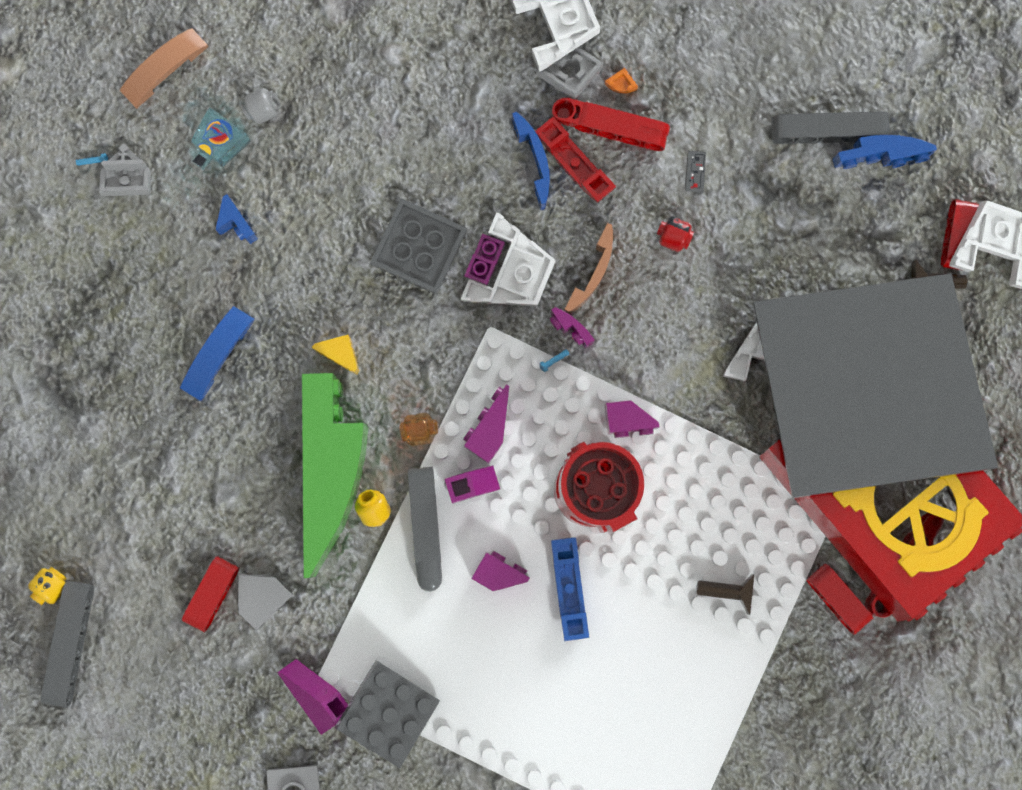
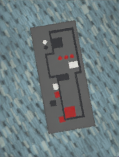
M688 150L686 191L704 193L706 152Z

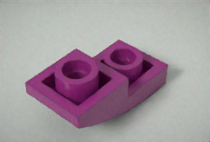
M482 233L464 277L488 285L505 242Z
M559 308L551 309L550 314L552 317L549 319L557 331L561 329L564 334L572 329L574 332L571 335L578 346L582 344L585 349L594 343L595 339L578 320Z

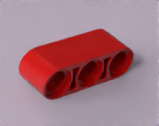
M953 199L951 202L941 254V267L956 269L949 266L950 261L975 215L979 203Z
M216 556L182 617V621L205 633L239 572V567Z
M823 564L806 579L815 593L853 635L857 634L874 619L867 608L828 564Z

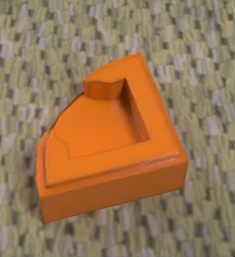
M625 68L605 80L604 83L609 89L617 93H631L638 89V85Z

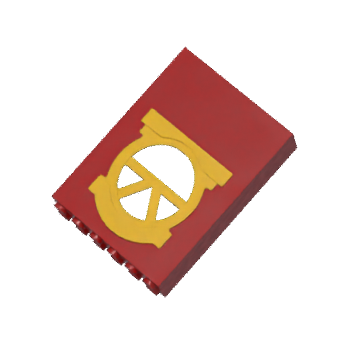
M778 440L759 458L791 494L781 440ZM983 470L939 477L883 525L877 516L874 505L876 486L794 498L897 621L907 620L909 622L923 617L928 612L927 606L933 602L937 604L947 596L946 590L952 586L956 588L967 579L964 576L971 570L974 572L986 563L983 560L990 554L992 556L997 554L1005 547L1002 544L1009 538L1012 540L1022 533V514ZM945 486H949L955 498L956 511L928 502V500ZM919 509L954 523L952 531L943 541L933 546L926 545ZM909 516L915 540L914 546L905 544L891 535V531Z

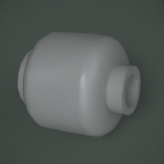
M260 88L246 95L244 99L245 106L242 109L248 120L252 119L255 123L262 124L275 118L281 106L277 95L272 90Z

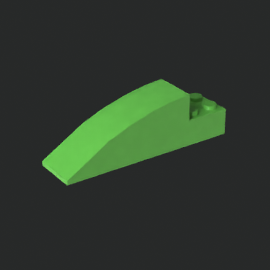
M333 373L302 374L304 578L316 577L346 525L362 477L367 449V425L364 423H339L343 422V408L339 405V397L343 396V385Z

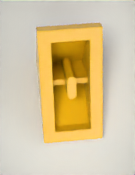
M349 335L314 343L312 346L314 351L358 375L359 367Z

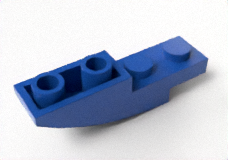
M874 135L859 138L853 144L854 149L838 152L832 160L835 168L843 166V169L856 167L857 163L866 161L867 164H873L882 160L883 167L892 165V168H898L906 165L908 161L915 160V163H921L929 160L937 148L932 143L913 137Z

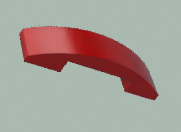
M554 116L535 131L542 144L557 163L594 201L598 203L616 188V185L601 169L598 170L569 138V133Z

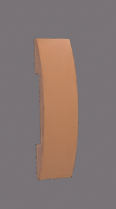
M193 28L184 31L151 54L126 80L120 89L121 93L137 109L154 94L152 90L185 61L189 60L192 62L209 46Z
M607 223L596 245L595 250L603 253L585 291L578 288L574 289L564 310L566 313L571 314L580 308L592 296L600 284L612 252V224Z

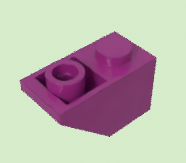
M631 400L611 402L604 405L608 435L614 434V438L629 437V432L639 431V436L654 434V429L660 427L656 419Z
M494 466L465 472L445 479L452 504L500 490Z
M493 551L491 555L486 552L471 579L491 591H497L526 583L530 577L526 576L528 570L516 563L513 567L504 563L506 558Z

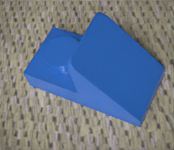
M227 194L224 195L216 231L222 235L233 228L241 241L246 239L252 244L258 240L257 236Z

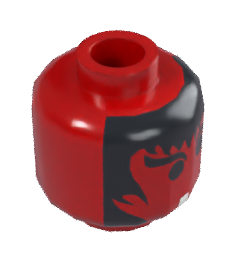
M672 216L667 222H661L656 234L660 236L659 243L661 246L675 252H680L683 248L687 250L694 231L691 230L692 226L689 222Z

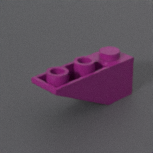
M507 384L503 389L498 387L491 398L494 400L492 406L489 409L485 407L477 418L480 423L474 430L471 427L463 438L466 441L464 448L488 464L503 444L510 387Z
M297 659L277 672L321 735L338 723L348 704L337 689Z

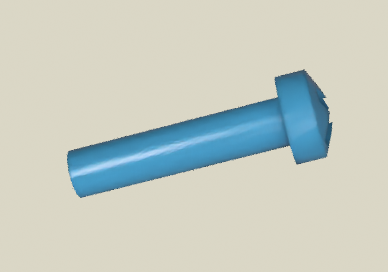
M103 153L99 157L76 160V165L108 161V156L106 153Z
M565 349L545 363L543 361L540 362V369L543 372H547L550 366L569 355L568 350Z

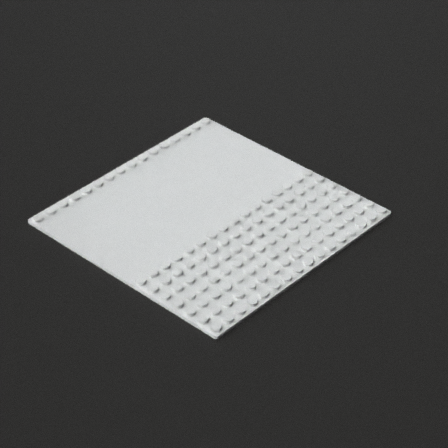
M490 327L487 329L420 468L433 466L442 583L438 589L431 592L424 591L418 585L410 495L408 491L318 676L337 689L343 698L351 701L374 662L379 661L440 700L420 736L530 790H711L824 541L825 535L759 458L761 455L562 360L550 366L547 372H543L540 369L539 363L542 361L545 363L553 358V356ZM507 384L510 387L503 444L488 464L464 448L466 441L463 438L471 427L474 430L480 423L477 418L485 407L489 409L492 406L494 400L491 398L498 387L503 389ZM631 400L656 419L660 427L654 429V434L639 436V431L629 432V437L614 438V434L608 435L604 405L611 402ZM584 441L586 445L597 442L619 445L636 458L642 469L644 493L639 506L634 511L638 519L615 532L607 531L600 533L597 527H585L573 523L562 514L556 504L554 496L556 476L564 465V461L568 459L566 454L571 451V448ZM494 466L500 490L452 504L445 482L446 478ZM577 478L578 484L582 485L581 481ZM576 537L589 638L564 641L551 540ZM493 551L506 558L504 563L513 567L516 563L528 570L526 576L530 577L526 583L497 591H491L471 578L486 552L491 555ZM751 574H754L750 615H747L740 600L696 594V585L699 580L742 585Z

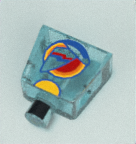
M209 107L191 140L193 145L199 150V153L192 162L202 170H205L212 160L223 167L242 151L251 140L245 132Z

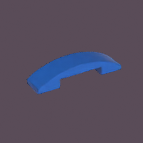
M518 112L512 113V123L519 143L529 141L540 175V180L534 181L533 188L540 210L546 208L550 183L546 153L532 126Z
M233 306L204 343L190 366L180 389L202 401L215 382L213 379L239 339H243L255 319Z
M576 537L551 540L564 641L589 638Z

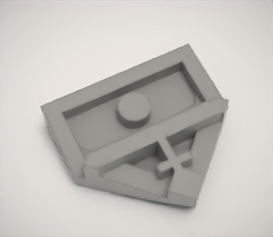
M124 143L118 148L119 151L108 161L101 162L103 167L100 173L99 186L101 196L150 195L151 171L145 162L130 151L129 147Z
M238 573V613L257 630L293 596V593L275 575L271 576L270 573L253 575Z

